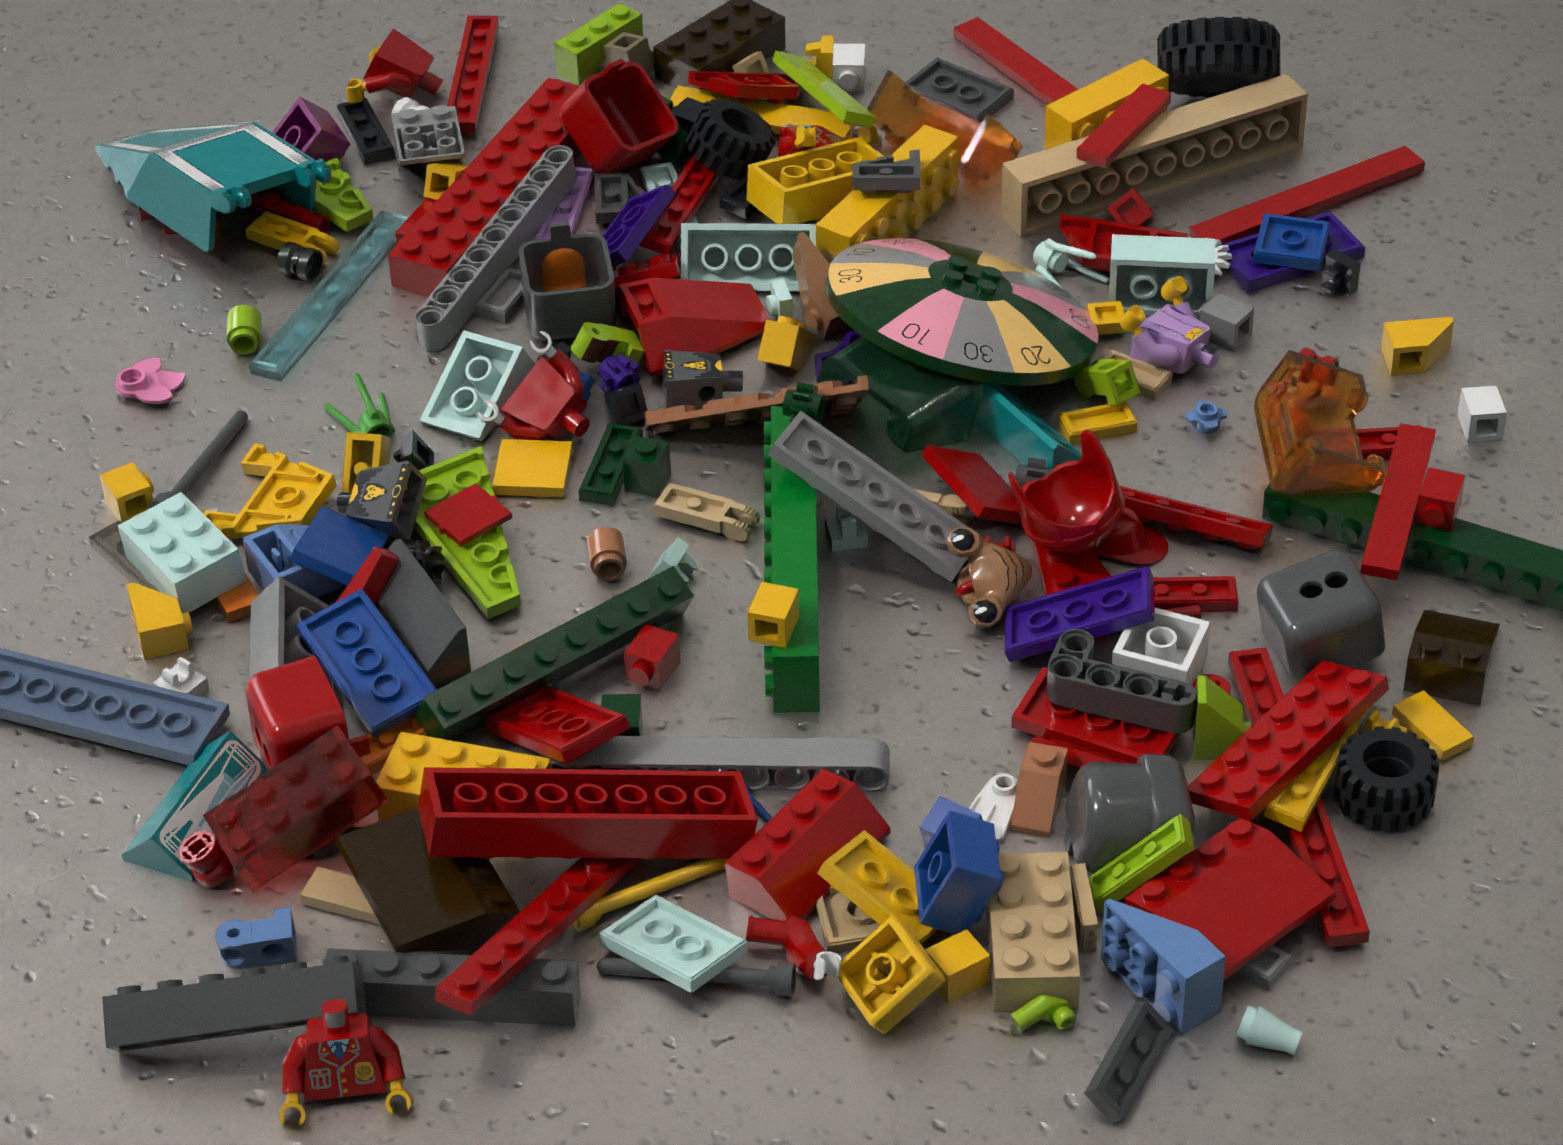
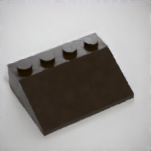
M418 808L340 835L336 839L335 844L396 952L477 951L520 912L489 859L481 857H454L449 859L429 857Z

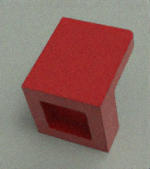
M1132 188L1107 208L1118 223L1137 226L1142 225L1149 218L1152 219L1156 215L1135 188Z

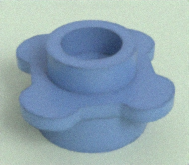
M1198 401L1195 406L1196 408L1186 413V420L1192 423L1195 431L1202 434L1215 433L1220 428L1221 419L1228 417V411L1225 408H1218L1216 404L1208 401Z

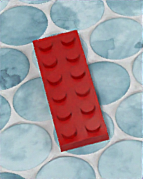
M1322 660L1188 785L1192 804L1252 821L1389 690L1387 676Z

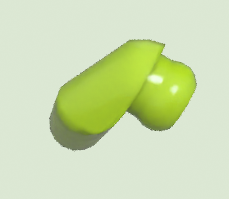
M1046 994L1037 996L1010 1014L1021 1032L1039 1020L1056 1023L1058 1029L1062 1030L1069 1029L1076 1021V1013L1072 1010V1005L1067 1000Z

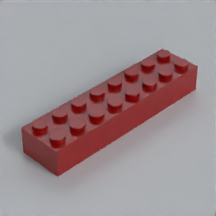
M424 767L418 803L429 857L446 859L454 857H481L485 859L495 857H521L525 859H730L755 835L758 822L741 771Z

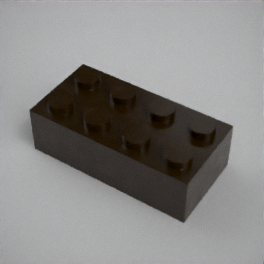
M729 0L653 46L655 78L674 89L679 85L708 90L688 84L689 71L735 72L732 67L733 65L752 53L762 51L765 61L774 56L775 50L782 51L786 48L785 17L752 0Z

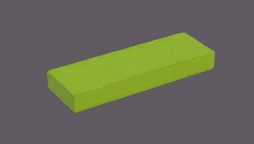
M1182 814L1175 816L1088 877L1095 911L1101 914L1104 911V901L1108 899L1121 900L1195 849L1190 821Z

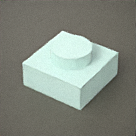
M784 279L770 281L771 295L766 296L769 315L775 316L776 320H778V316L793 318V298Z

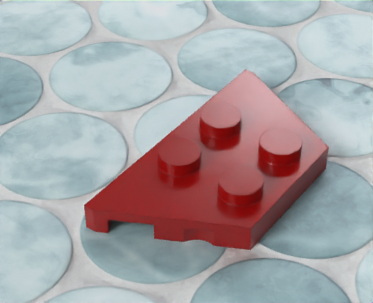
M689 71L688 84L736 97V100L742 103H755L756 98L766 99L769 103L782 104L785 103L786 99H797L803 89L790 76L783 73Z
M1061 214L1059 229L1071 247L1096 254L1095 259L1076 256L1082 267L1092 268L1096 271H1110L1112 234L1188 238V233Z

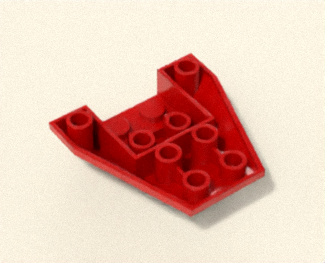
M648 278L620 284L615 288L616 308L621 317H631L640 335V344L645 351L641 358L651 377L663 375L664 350L719 354L763 333L766 319L770 320L754 288L748 283Z

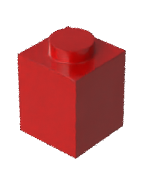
M1428 467L1418 496L1415 523L1452 531L1462 502L1465 475Z
M644 624L624 652L626 680L660 691L681 662L679 634Z

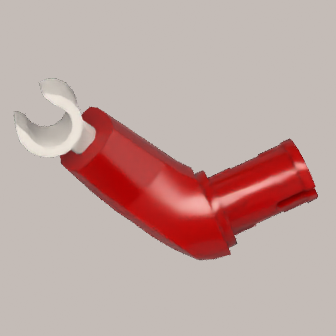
M794 915L786 917V921L749 916L746 934L747 942L783 946L782 950H786L788 962L795 963L797 973L808 978L821 980L827 975L839 978L841 956L834 952L826 951L820 945L806 920Z

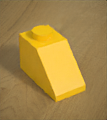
M346 432L341 492H352L357 474L361 470L389 465L391 438L380 434Z
M134 582L126 584L144 660L188 651L187 635L193 634V628L189 612L181 613L178 598Z

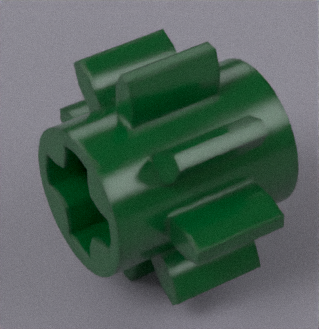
M797 382L796 390L787 389L783 400L782 412L784 416L791 417L790 423L800 411L815 421H821L825 409V395L817 394L818 386Z

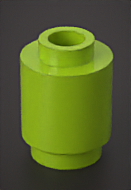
M239 305L228 312L227 343L239 355L252 354L261 343L262 318L256 308L249 305Z

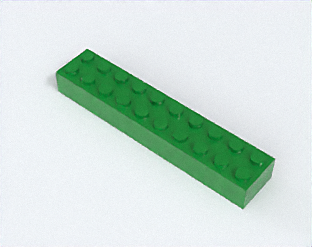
M771 406V421H764V443H771L764 444V582L799 589V619L786 648L773 645L764 646L765 669L772 670V674H765L766 697H773L774 713L820 712L816 490L791 470L783 468L775 459L768 455L773 444L789 426L791 418L790 416L783 415V406Z

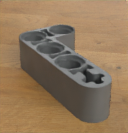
M1070 629L1063 632L1048 662L1047 697L1052 703L1170 733H1186L1192 729L1195 720L1197 692L1191 684L1093 660L1094 638L1088 631L1083 629Z

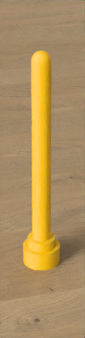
M706 858L601 897L573 925L578 932L594 927L596 921L601 920L602 915L726 869L725 863L729 859Z

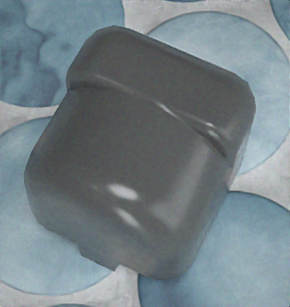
M1143 754L1138 758L1136 764L1101 761L1087 763L1081 766L1076 773L1065 805L1068 822L1064 836L1066 852H1068V856H1073L1074 853L1077 864L1085 863L1087 871L1093 873L1179 814H1182L1190 821L1192 834L1195 828V815L1184 769L1176 758L1168 755Z

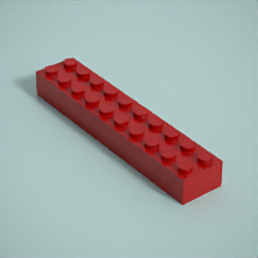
M547 78L388 254L392 287L429 297L547 149L558 145L567 146L573 152L574 161L576 160L581 151L561 122L559 113L562 104L579 85L563 82L560 79Z

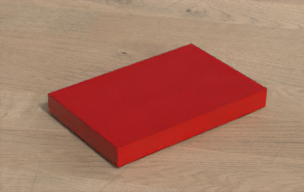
M927 444L922 453L925 461L978 518L1022 525V517L1017 512L1016 499L1012 488L980 454Z

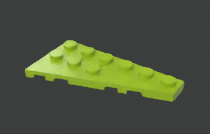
M482 446L419 470L427 478L414 529L424 541L430 542V547H442L441 553L445 561L448 562V565L445 567L487 619L521 606L520 593L513 565H511L502 524L460 547L446 534H440L439 528L429 521L424 514V511L475 483L489 495L494 496Z

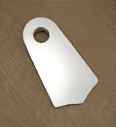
M1005 773L998 774L989 779L968 808L981 814L983 821L994 824L996 842L999 844L1005 843L1010 829L1018 779Z

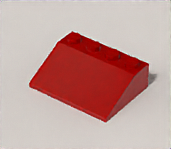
M1240 817L1125 897L1126 905L1201 932L1226 956L1225 980L1335 900L1336 892L1270 830Z

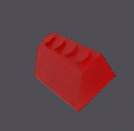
M823 768L725 863L729 898L773 920L786 921V917L791 915L805 920L816 909L818 899L823 895L825 900L830 895L829 888L831 885L817 874L823 862L864 830L881 843L891 833L890 826L856 783Z

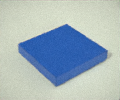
M1265 213L1254 249L1253 263L1320 272L1331 222Z

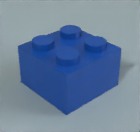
M948 811L914 866L920 924L958 934L966 929L969 931L975 922L978 923L982 919L985 905L992 894L996 895L999 892L1003 883V871L1000 870L998 859L1000 846L996 842L993 823L954 811Z

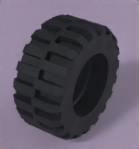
M1224 16L1215 18L1204 17L1197 18L1196 20L1188 19L1163 28L1157 37L1158 68L1169 74L1168 92L1188 95L1190 97H1214L1281 76L1280 34L1273 24H1269L1266 21H1258L1253 18L1244 19L1242 17L1224 18Z

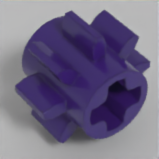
M619 353L618 356H610L599 366L597 375L602 380L598 383V387L606 393L633 383H639L641 378L635 372L639 370L640 366L631 357L627 359L622 353Z

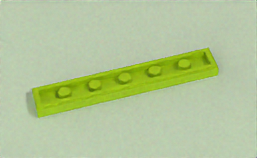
M775 50L772 59L774 64L842 122L866 128L873 126L875 116L806 58Z

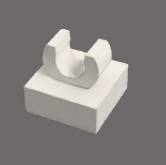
M182 657L177 659L178 664L173 668L168 669L166 667L163 669L162 676L153 682L154 686L195 696H200L209 689L207 677L195 671L194 665Z

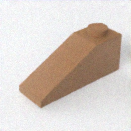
M805 232L799 233L792 255L803 314L808 326L815 330L824 341L851 327L835 312L826 295L825 282L830 263Z

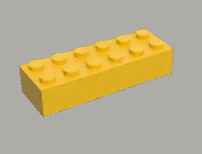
M924 124L892 154L894 162L909 159V151L920 150V190H913L909 193H897L894 190L863 193L860 190H853L816 224V247L826 260L831 264L835 256L841 251L862 242L878 239L908 238L915 230H918L933 213L939 210L943 203L958 191L960 185L958 178V163L960 160L958 136Z

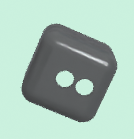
M1331 550L1269 574L1259 582L1256 593L1263 635L1288 676L1294 682L1299 683L1322 660L1352 668L1375 659L1384 652L1386 643L1380 601L1347 553L1340 550Z

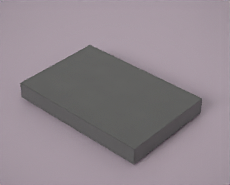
M937 57L900 86V96L977 128L1014 98V89Z

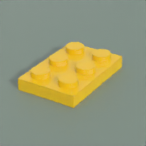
M865 830L825 860L817 872L833 889L841 892L858 906L865 915L874 919L880 925L890 916L894 915L910 928L920 944L938 930L920 924L915 871Z

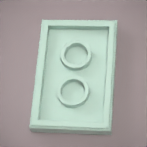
M654 895L599 933L601 946L690 993H693L748 953L746 940L658 895Z

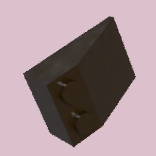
M1424 609L1411 643L1403 691L1419 693L1424 690L1432 697L1480 706L1500 624Z

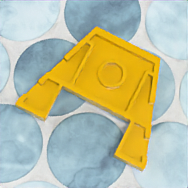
M255 443L240 464L244 474L265 476V478L239 514L205 510L203 514L228 539L243 538L275 524L310 525L321 506L324 505L337 485L333 474L302 461L299 464L288 461L287 455L278 451L274 454L269 453L264 445Z

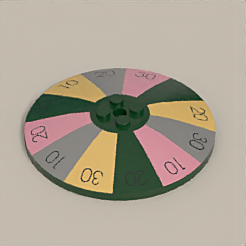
M890 238L862 242L848 247L835 256L830 264L825 282L826 295L832 308L858 334L902 359L959 378L1002 385L1028 386L1055 383L1074 377L1081 373L1085 367H1088L1094 357L1098 344L1097 327L1091 320L1088 311L1060 286L1017 263L965 246L910 238Z

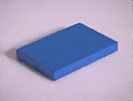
M321 506L293 549L290 561L348 586L375 546L385 547L389 534Z

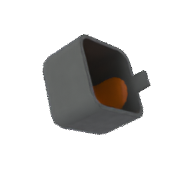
M569 222L550 224V238L527 241L519 247L522 294L528 327L534 338L539 341L548 342V339L540 333L542 331L549 334L552 341L574 339L586 322L601 323L615 327L617 320L615 281L608 245L604 237L598 234L571 236Z

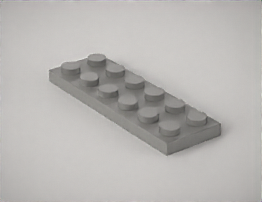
M802 411L797 414L768 452V455L775 459L783 468L791 470L805 480L812 488L824 493L837 502L842 509L860 518L872 530L883 534L896 543L904 552L913 555L929 566L934 573L943 576L950 582H952L967 558H960L951 553L946 545L948 532L959 526L967 527L965 524Z

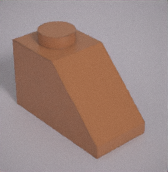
M1034 742L1028 743L1020 768L1010 831L1050 838L1066 785L1068 748Z

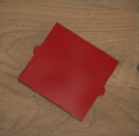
M476 483L424 511L425 517L439 528V533L446 534L460 547L512 519V512L498 502L497 496L489 495Z

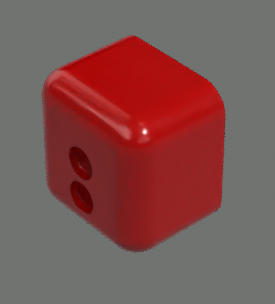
M623 59L610 63L602 72L588 77L562 104L559 113L561 122L596 174L618 173L649 160L677 133L679 127L676 117L645 69L635 62L625 63Z
M315 655L258 672L248 680L245 694L253 740L277 791L281 795L293 798L302 793L322 791L355 779L352 760L371 754L369 738L366 734L349 739L341 705Z

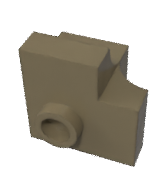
M623 32L603 46L606 60L597 66L598 73H600L610 63L623 59L625 63L635 62L639 64L649 75L654 71V53L649 48L647 37Z

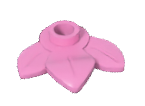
M154 357L141 360L134 364L133 367L120 371L115 382V388L117 393L123 397L130 399L138 398L140 401L149 404H161L173 399L172 392L182 386L185 381V374L161 370L160 358Z

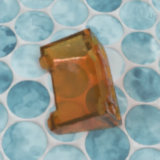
M1288 350L1259 389L1254 402V413L1272 490L1285 495L1369 492L1384 483L1388 475L1383 457L1375 454L1369 455L1363 460L1354 423L1355 416L1366 407L1368 402V393L1366 392L1363 375Z

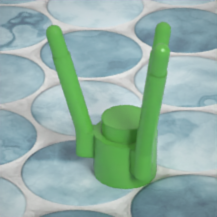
M355 373L353 377L367 408L360 415L359 427L331 404H324V408L351 432L380 434L389 438L395 432V428L390 420L385 394L382 392L378 394L380 410H377L359 373Z

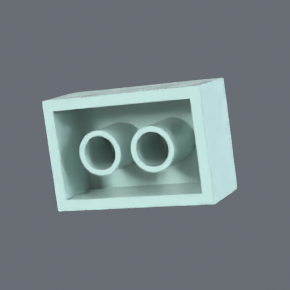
M1112 234L1109 302L1121 301L1124 314L1132 305L1141 307L1146 316H1151L1166 304L1174 306L1173 302H1169L1162 297L1161 288L1169 279L1173 280L1176 276L1183 277L1187 283V290L1181 297L1184 302L1188 301L1195 318H1197L1201 306L1213 298L1215 239Z
M182 492L118 525L126 558L159 592L178 598L181 613L191 612L246 582L239 549Z

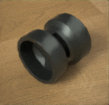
M290 241L281 247L277 258V268L280 273L288 276L297 274L300 279L308 282H313L318 278L323 266V254L320 250L310 247L303 249L300 244Z

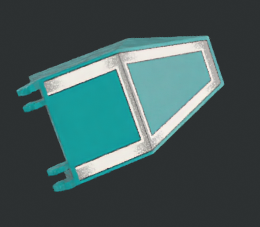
M257 122L146 130L98 144L95 148L96 153L106 168L114 172L116 183L123 185L124 194L128 200L205 252L214 249L216 210L227 214L234 212L235 205L240 206V208L242 207V209L250 207L252 202L250 194L264 191L267 193H277L285 201L314 212L316 181L325 183L331 179L329 165L323 159L314 160Z

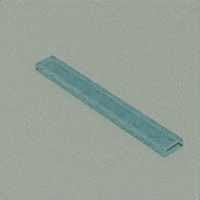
M380 211L249 364L250 373L281 382L396 246L395 232L404 224L408 217Z

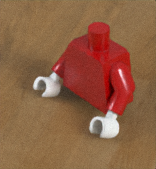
M540 331L548 339V345L544 349H538L532 341L530 343L533 350L538 353H545L548 356L547 361L540 357L500 409L504 415L498 413L499 409L494 401L485 400L483 404L491 407L494 415L485 417L477 412L478 420L485 424L494 422L497 424V429L518 440L549 439L561 441L568 431L576 437H581L587 432L590 421L582 415L588 403L581 397L584 385L578 367L560 348L555 349L552 346L549 334Z

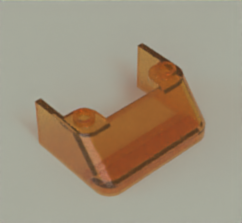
M889 70L886 72L867 107V110L875 116L873 124L886 134L884 140L898 148L924 124L958 136V151L960 152L958 170L962 171L961 176L976 184L979 180L987 181L999 172L1004 162L1016 159L1023 147L992 116L986 114L982 123L918 95L895 73Z

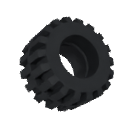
M712 99L705 102L687 135L686 144L694 157L709 170L729 179L741 180L748 174V164L767 160L776 143V135L764 118L753 110L729 100Z
M1377 726L1372 731L1366 728L1360 730L1358 736L1352 734L1348 737L1346 744H1342L1339 750L1334 785L1335 801L1339 802L1340 810L1343 813H1350L1349 819L1355 823L1361 821L1364 823L1363 827L1369 829L1378 827L1381 828V831H1390V828H1396L1400 831L1407 829L1408 824L1411 826L1420 824L1421 818H1427L1431 808L1434 806L1439 774L1437 754L1434 749H1429V743L1425 739L1418 740L1416 738L1417 734L1411 731L1405 733L1400 731L1401 728L1392 727V729H1384V726Z

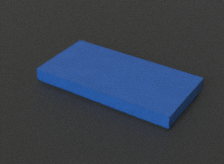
M362 588L296 624L299 635L316 656L373 738L414 716L423 697L437 690Z

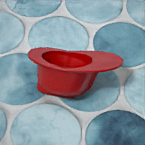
M1125 507L1117 526L1110 536L1101 542L1099 546L1091 550L1099 557L1112 558L1137 565H1149L1164 559L1168 553V542L1159 531L1143 525L1136 513L1130 508Z

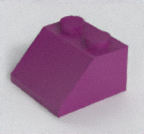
M300 96L272 132L314 160L323 159L325 162L336 157L338 160L341 159L351 145L327 110Z

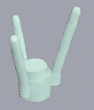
M1050 238L1041 242L1033 253V262L1038 265L1035 272L1060 287L1061 285L1050 273H1060L1066 266L1103 283L1109 282L1108 277L1090 268L1082 267L1080 263L1068 258L1066 255L1068 253L1083 258L1095 259V253L1059 244Z

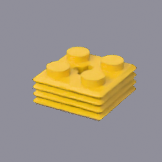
M892 915L841 960L838 980L867 1022L874 1028H877L878 1031H881L882 1034H886L945 981V977L910 928Z

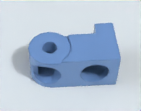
M291 907L274 909L273 918L249 922L243 920L226 921L216 930L215 936L222 963L229 968L242 969L297 962L296 929Z

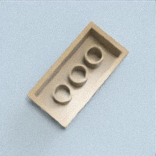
M1068 852L999 853L998 859L1000 870L1003 871V883L999 892L996 895L992 894L986 904L994 1012L1016 1011L1037 996L1043 994L1065 999L1072 1005V1010H1078L1080 968Z

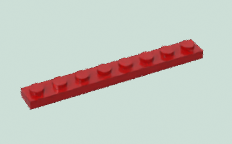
M580 858L436 987L435 1002L473 1016L632 870L642 858Z

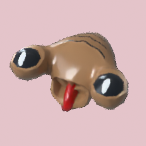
M959 526L948 532L946 539L947 548L951 553L960 558H968L969 561L968 565L960 570L958 574L955 594L961 597L965 603L970 604L968 608L970 622L976 628L988 629L1000 622L1006 607L1027 585L1031 578L1032 566L1020 555L1002 546L988 542L970 527Z

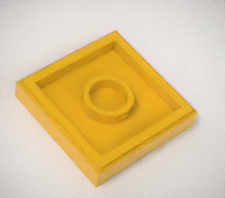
M502 439L492 483L494 495L564 498L573 454L572 441Z

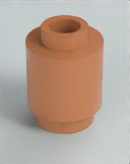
M612 527L595 529L587 538L590 568L603 581L616 580L622 576L627 566L623 535L619 530Z

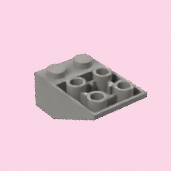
M437 105L431 109H405L399 113L391 114L395 150L400 166L465 158L455 106Z

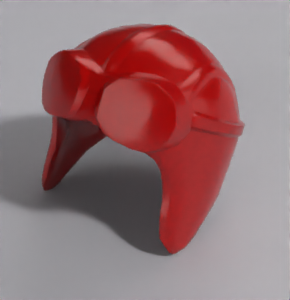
M1088 429L1084 430L1080 436L1082 449L1080 461H1069L1057 465L1046 476L1038 480L1029 481L1022 487L1013 472L1008 474V479L1016 499L1017 512L1022 517L1021 521L1026 535L1035 543L1058 553H1080L1096 548L1113 532L1125 509L1124 494L1119 486L1110 459L1095 433Z

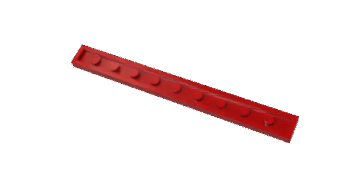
M1266 647L1231 651L1228 656V665L1251 726L1284 697ZM1320 797L1302 832L1286 825L1285 827L1294 853L1336 892V899L1316 913L1327 947L1368 943L1370 930L1322 798Z

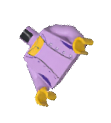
M1176 276L1173 280L1169 279L1161 288L1162 297L1169 302H1173L1174 306L1166 304L1146 319L1142 308L1138 305H1132L1120 319L1121 327L1127 332L1134 333L1129 357L1178 374L1185 373L1196 363L1212 369L1220 356L1219 349L1208 345L1211 332L1210 327L1195 318L1188 301L1184 302L1181 297L1187 290V283L1183 277Z

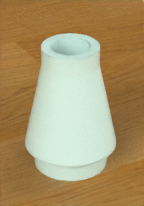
M1248 1005L1236 1037L1245 1040L1244 1045L1286 1052L1294 1056L1303 1031L1295 1029L1261 1005L1258 1009Z

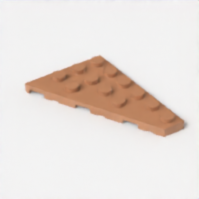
M867 375L857 376L856 383L843 386L842 381H826L814 384L818 386L817 394L825 395L824 412L829 411L830 417L850 415L851 410L858 406L869 390ZM797 386L781 389V392L775 393L773 398H768L766 393H753L707 401V404L702 405L700 410H695V406L681 405L645 411V429H654L655 435L674 433L675 427L689 426V431H701L710 429V423L724 422V426L729 428L746 425L745 421L749 419H759L760 424H764V421H771V406H783L787 389L796 390Z

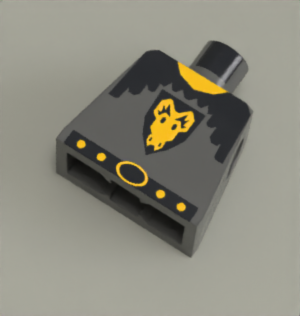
M664 350L663 385L666 408L681 405L695 406V410H700L702 405L707 404V401L722 399L723 392H742L743 372L722 371L721 356L718 354Z
M410 461L361 470L357 474L352 492H341L338 495L337 508L340 513L346 514L347 517L387 533L391 538L410 540L427 478Z

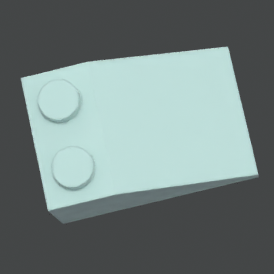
M463 330L423 412L420 422L427 426L482 441L497 425L494 422L485 424L478 420L477 412L485 417L494 415L493 409L483 404V401H494L498 406V413L504 415L500 409L535 365L534 361L522 346Z

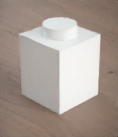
M834 44L833 82L844 91L864 92L865 44Z
M1497 385L1461 388L1457 416L1467 443L1502 440L1507 412Z

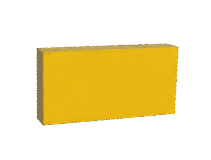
M1126 401L1117 406L1106 404L1058 414V424L1066 440L1072 445L1080 443L1081 433L1086 429L1094 432L1098 439L1137 432V421Z
M1424 690L1393 705L1392 715L1409 731L1417 734V739H1425L1429 743V749H1434L1441 761L1473 746L1474 736Z

